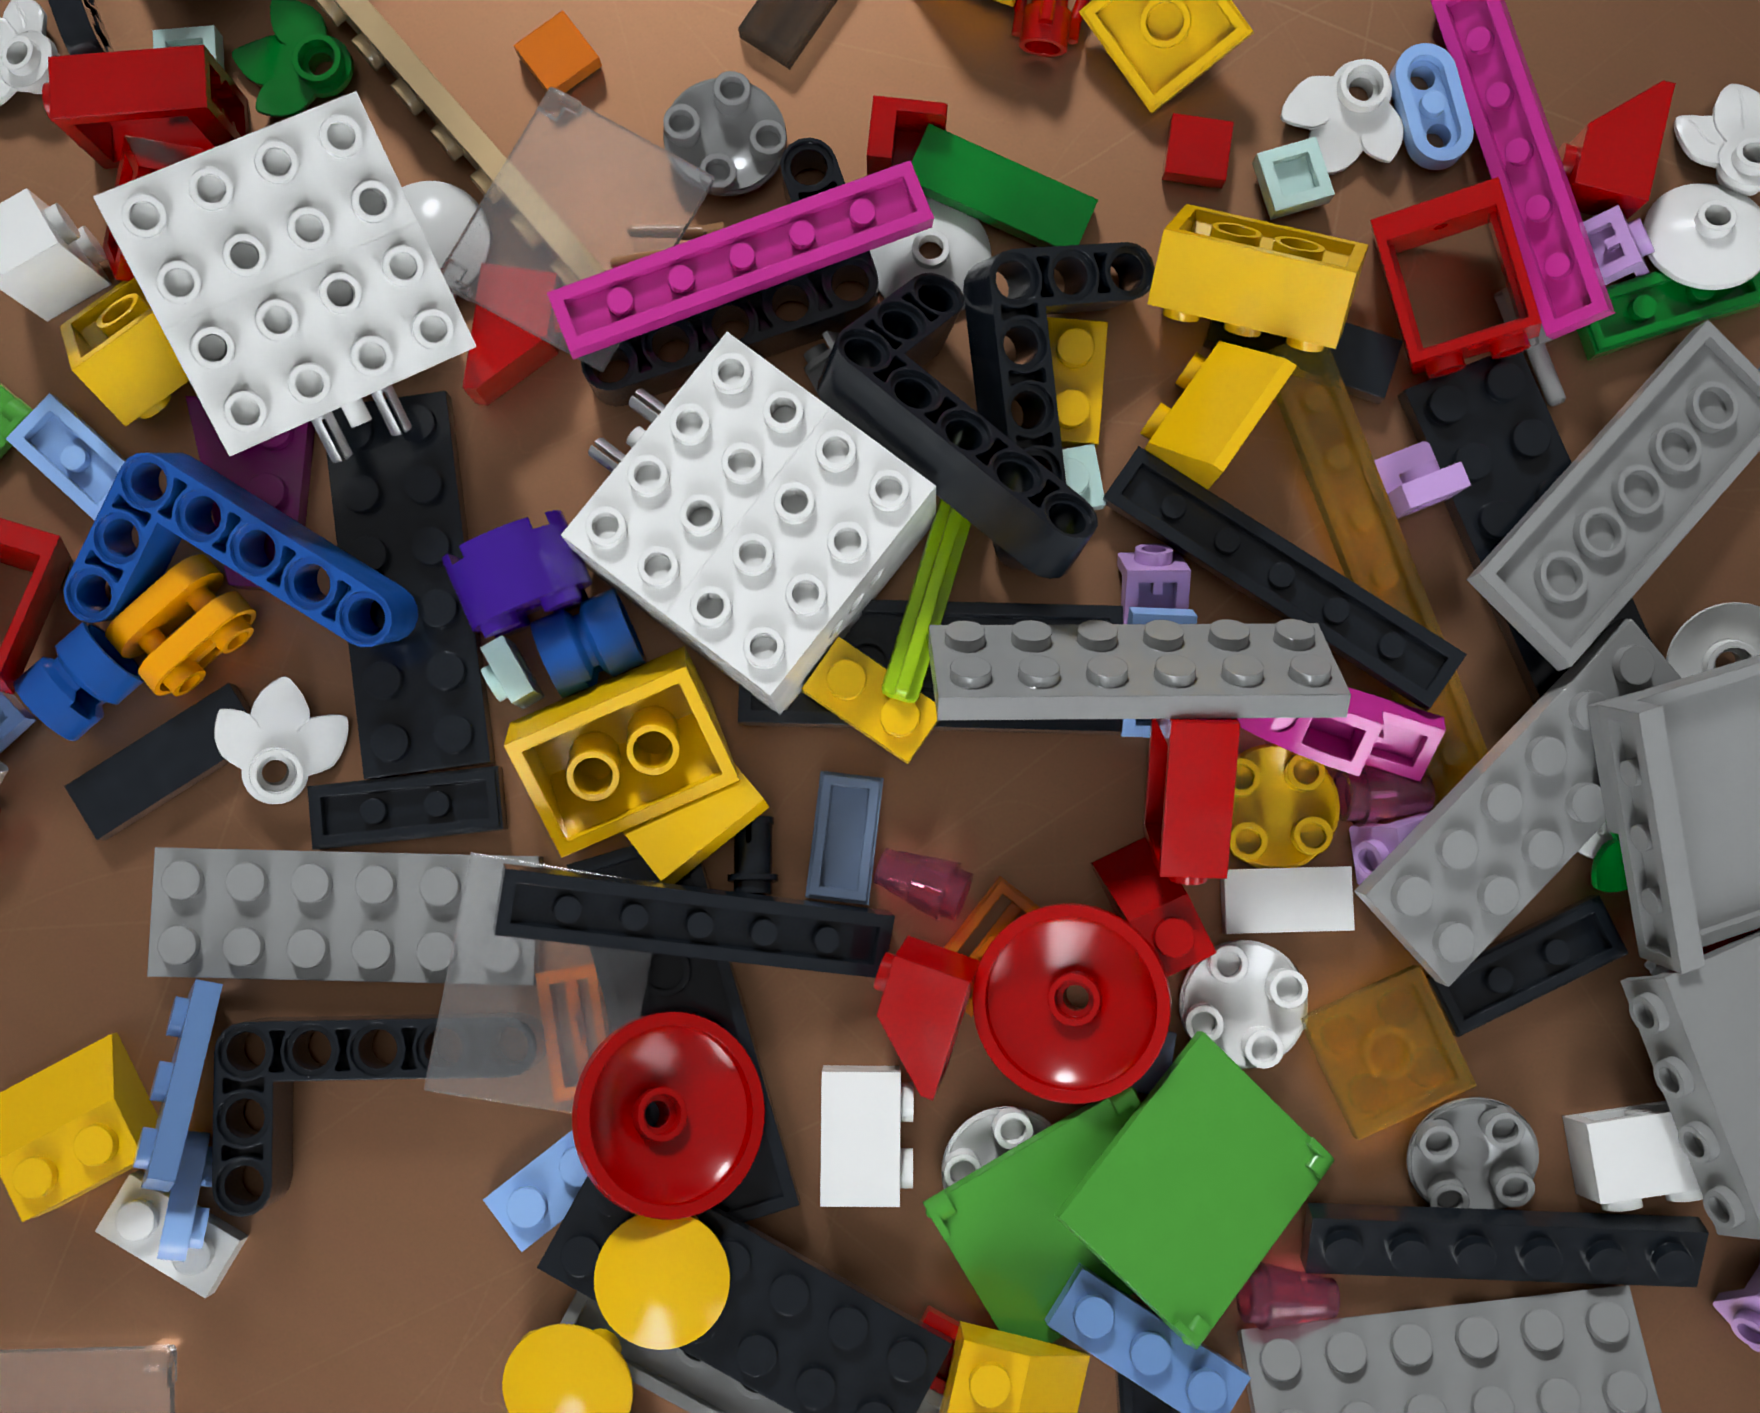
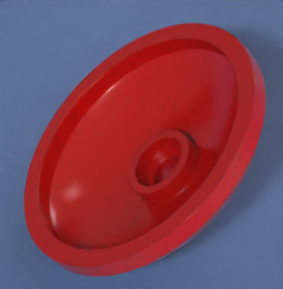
M1063 903L1044 906L1020 916L1007 925L994 938L985 951L975 975L972 995L976 1029L993 1063L1008 1079L1020 1088L1035 1096L1059 1103L1082 1104L1110 1098L1132 1086L1148 1071L1158 1057L1165 1043L1171 1020L1172 1002L1168 977L1152 945L1134 926L1121 917L1107 910L1085 904ZM1079 985L1087 991L1089 1001L1086 1006L1077 1007L1069 1002L1067 998L1069 986Z
M683 1012L655 1013L639 1017L619 1027L597 1047L586 1063L578 1080L572 1107V1130L580 1162L595 1187L612 1203L628 1212L662 1220L681 1219L700 1214L729 1196L742 1182L755 1160L764 1128L765 1106L762 1086L757 1070L746 1050L735 1037L720 1025L704 1017ZM654 1102L659 1108L660 1115L658 1121L653 1126H650L646 1121L645 1111L647 1106Z

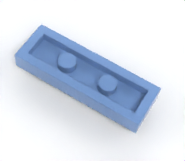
M196 979L187 998L176 996L174 999L166 1035L178 1038L172 1062L160 1060L158 1063L149 1099L150 1101L162 1102L156 1127L143 1126L133 1162V1168L145 1169L141 1188L169 1192L176 1183L223 984Z
M1080 1263L1075 1268L1044 1319L1047 1326L1181 1413H1230L1251 1379L1245 1370L1202 1343L1196 1350L1183 1343L1182 1339L1153 1310Z

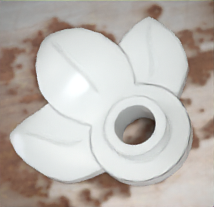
M11 0L4 11L3 17H0V106L7 102L17 91L42 94L43 84L49 82L48 57L60 56L53 41L46 37L47 15L40 4L34 0Z
M1369 59L1348 62L1341 66L1334 76L1308 77L1290 93L1280 115L1281 121L1289 125L1311 130L1308 139L1312 137L1317 138L1329 175L1347 169L1363 151L1377 161L1390 163L1401 146L1404 134L1402 119L1389 103L1392 95L1389 75L1382 65ZM1360 87L1364 89L1368 95V100L1356 99L1350 94L1349 88Z
M1729 84L1720 92L1711 116L1682 115L1676 117L1674 121L1676 138L1685 154L1692 161L1716 168L1718 183L1730 190L1746 196L1760 192L1759 92L1744 85Z
M284 676L271 682L259 693L253 703L250 714L236 709H220L215 721L214 739L221 756L241 769L243 784L255 799L267 804H282L293 800L303 791L307 784L308 776L328 770L335 765L347 742L349 731L348 718L340 714H328L310 718V709L302 692L290 678ZM272 760L282 761L287 767L285 777L279 782H268L262 776L263 767Z

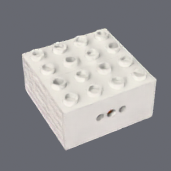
M357 91L93 196L229 456L311 421L333 463L342 462L322 422L325 419L344 458L347 460L353 452L332 411L341 407L351 428L359 426L372 419L362 399L371 394L391 435H402L382 393H385L403 431L406 433L412 428V425L392 384L477 347Z
M726 332L666 406L643 388L635 391L637 398L632 395L629 400V406L652 424L647 430L638 426L630 433L626 444L631 449L626 455L604 438H598L594 441L599 449L619 464L615 463L593 445L590 446L588 455L609 470L611 474L563 531L561 536L570 548L584 561L586 568L612 588H615L616 591L737 684H741L771 710L781 715L783 711H787L802 692V687L838 636L842 639L846 636L861 617L864 608L871 600L877 597L929 531L936 514V485L729 332Z

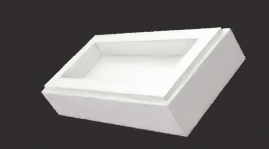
M1352 866L1228 869L1227 879H1220L1223 934L1355 931Z

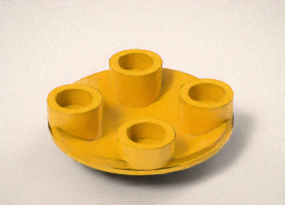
M1276 744L1258 745L1238 754L1230 852L1242 862L1261 869L1297 868L1310 862L1325 851L1331 844L1338 826L1340 801L1336 785L1324 764L1293 753Z
M639 1215L628 1219L615 1229L604 1243L598 1255L594 1271L596 1300L608 1324L627 1341L649 1349L665 1350L678 1348L704 1335L722 1313L730 1288V1268L725 1250L716 1235L696 1215L671 1220L647 1218Z
M553 1324L529 1331L514 1348L505 1365L502 1391L508 1412L630 1413L633 1403V1381L627 1362L621 1354L620 1340L607 1329L598 1328L592 1330L575 1324Z

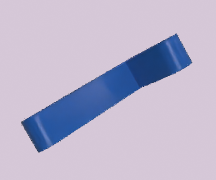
M136 453L127 458L108 492L68 574L63 589L65 603L69 611L77 619L87 623L111 621L165 574L181 539H184L356 646L373 647L399 641L413 631L418 620L417 604L413 596L405 588L199 460L184 453ZM161 470L164 471L167 480L165 493L162 492L159 486ZM215 502L221 511V521L218 528L215 526L211 514ZM134 526L139 535V544L137 548L135 547L132 541V530ZM267 535L272 538L275 544L276 553L272 562L268 559L264 549ZM321 567L330 578V589L327 596L321 592L317 582V575ZM106 582H108L111 588L112 597L110 602L106 596ZM374 601H377L382 606L385 613V623L382 630L375 626L371 619L370 610Z

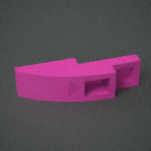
M1349 687L1351 698L1347 717L1237 718L1240 722V727L1252 734L1326 766L1360 776L1364 765H1368L1419 782L1446 731L1443 716Z

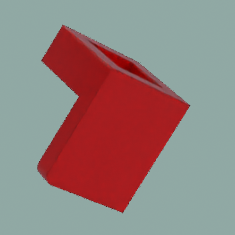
M873 95L866 155L867 176L909 160L912 162L929 123L946 131L948 105L942 102Z

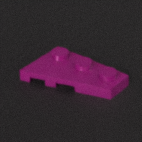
M185 396L200 462L306 527L315 428L312 422L304 423L235 455L229 456L198 397ZM215 502L211 511L214 524L218 528L221 521V511ZM267 535L264 549L268 559L272 562L276 553L275 544L272 538ZM224 565L228 585L236 589L266 591Z

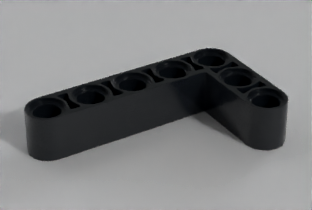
M811 137L798 139L791 143L783 152L780 165L787 204L845 184L835 154L830 146L822 140ZM809 168L817 169L825 174L822 181L814 185L800 184L794 179L800 171ZM870 251L864 252L584 355L581 359L582 372L599 400L615 407L629 405L632 395L637 398L635 391L643 388L652 396H656L682 387L720 341V338L716 336L717 331L728 321H741L749 327L748 332L739 341L764 359L823 339L822 334L826 331L840 333L879 302L878 275ZM845 281H856L865 286L867 292L858 300L846 301L839 298L834 290ZM786 301H798L808 308L806 314L797 321H785L775 314L778 307ZM679 340L689 345L686 355L676 362H666L658 358L659 350L669 341ZM615 360L625 361L629 364L628 372L621 380L607 383L599 379L600 371L605 364Z
M1118 242L1011 249L976 264L968 271L964 279L963 295L977 413L1065 484L1066 478L1047 315L1103 311L1143 297L1150 291L1155 267L1152 257L1147 250L1136 243ZM1111 266L1118 274L1119 287L1112 280ZM1054 269L1059 271L1063 277L1065 284L1064 292L1055 283ZM997 272L1002 274L1007 281L1009 288L1008 297L1004 296L997 287ZM1005 336L1010 338L1015 346L1016 359L1014 362L1005 353ZM1013 400L1018 402L1023 411V423L1021 426L1015 422L1011 413ZM993 541L996 556L1004 565L1011 569H1027Z
M935 273L917 275L840 332L818 380L817 390L820 398L827 406L936 485L937 496L1025 568L1040 577L1048 579L1060 578L1068 573L1098 526L1097 515L1093 507L1082 496L922 368L942 350L964 306V296L961 289L945 276Z
M526 1013L264 1017L231 1025L221 1033L216 1041L214 1050L212 1191L214 1200L220 1209L229 1215L244 1217L263 1210L285 1196L290 1188L293 1176L294 1081L516 1076L533 1068L546 1055L547 1048L543 1023L535 1016ZM507 1027L518 1028L528 1038V1054L523 1061L509 1059L501 1049V1036ZM444 1028L452 1029L462 1039L463 1051L456 1063L445 1060L437 1051V1037ZM380 1029L392 1034L396 1040L397 1053L391 1064L382 1062L373 1052V1038ZM315 1031L326 1035L331 1044V1055L325 1065L313 1060L309 1053V1039ZM251 1032L258 1035L265 1044V1057L260 1065H255L245 1055V1040ZM248 1099H253L259 1103L264 1111L265 1119L260 1131L249 1127L244 1120L243 1110ZM246 1166L255 1168L263 1177L264 1187L260 1197L249 1193L243 1185L242 1176Z

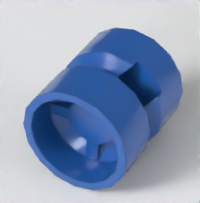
M615 588L581 601L579 614L572 616L562 609L530 623L532 635L543 664L562 698L596 685L599 672L605 671L615 677L646 663V657L636 631Z
M85 621L80 623L55 646L57 658L41 657L13 682L15 691L30 711L46 726L70 741H77L104 717L103 704L105 702L118 705L144 682L138 675L139 665L133 658H123L107 640L105 631L94 623H87Z

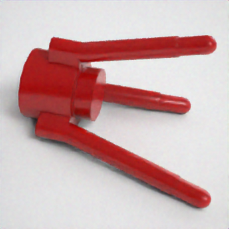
M1016 0L1011 35L1020 38L1019 47L1027 53L1043 57L1062 56L1066 53L1068 44H1078L1083 20L1079 11L1091 0H1076L1072 11L1068 9V0H1031L1029 4H1027V0Z

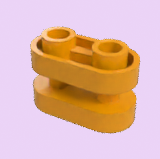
M204 554L190 556L173 566L118 614L105 632L107 640L123 658H134L144 653L148 655L140 665L138 675L158 696L172 693L174 696H181L188 693L204 679L206 675L205 667L221 653L227 654L241 647L250 639L254 632L251 625L256 618V611L239 592L231 591L218 597L215 596V593L223 583L224 576ZM196 612L188 621H186L179 629H177L171 636L167 638V636L172 631H174L189 616Z

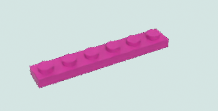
M1430 0L1447 51L1455 61L1470 117L1491 178L1499 177L1546 336L1554 340L1615 314L1505 0Z
M909 160L549 291L547 295L571 357L574 360L932 228L934 216L913 165Z

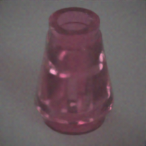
M1364 765L1360 776L1339 770L1333 779L1340 801L1339 819L1341 821H1351L1357 827L1413 815L1418 812H1428L1434 805L1435 789L1433 781L1428 774H1424L1419 782Z
M887 847L880 858L873 882L885 887L887 891L937 922L942 917L955 922L968 897L973 881V873L960 869L961 862L896 851Z
M1260 1262L1236 1295V1302L1240 1318L1243 1322L1255 1323L1258 1329L1267 1330L1322 1320L1324 1318H1335L1340 1308V1292L1336 1280L1332 1277H1322L1316 1274Z

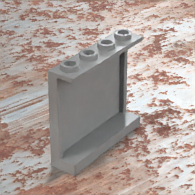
M1760 655L1596 704L1639 957L1680 974L1705 966L1702 947L1760 928Z
M1759 930L1704 954L1705 966L1684 974L1669 969L1655 976L1628 977L1620 981L1629 1002L1630 1016L1642 1036L1653 1065L1655 1081L1665 1096L1678 1130L1680 1146L1688 1156L1703 1195L1705 1211L1713 1221L1717 1234L1760 1240Z

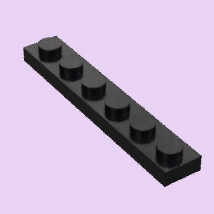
M1138 446L1103 497L1106 506L1283 620L1297 619L1307 623H1318L1331 651L1425 711L1432 707L1467 655L1140 446Z
M503 863L493 932L496 936L876 978L883 956L886 952H889L895 916L888 910Z
M1307 1202L1300 1258L1305 1273L1697 1288L1709 1232L1699 1217Z

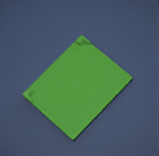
M1197 1031L1054 1216L1161 1317L1162 1321L1182 1339L1183 1343L1197 1350L1335 1160L1314 1137L1309 1136L1206 1033Z
M1130 1086L1110 1098L1084 1105L923 1201L927 1217L932 1219L941 1236L946 1241L998 1330L1048 1343H1053L1061 1338L1063 1335L1047 1326L1044 1319L1079 1263L1126 1294L1132 1295L1134 1293L1054 1216L1141 1104L1134 1087Z

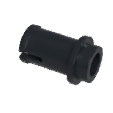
M758 816L734 836V874L727 875V881L734 883V892L772 895V883L778 882V874H772V825H774V817Z

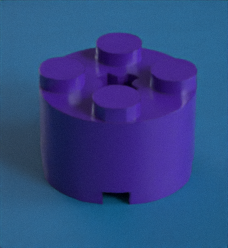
M561 510L545 512L549 522L548 525L533 529L529 518L526 517L483 533L459 546L463 559L448 553L442 557V562L472 632L482 631L484 638L495 636L496 639L501 635L508 637L530 627L527 615L544 609L545 612L553 611V613L562 609L570 611L579 607L581 601L588 599L585 589L592 585L593 582L584 561L570 548L561 536L568 527V523Z

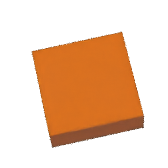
M563 10L513 45L519 58L552 101L558 99L602 67L597 53Z

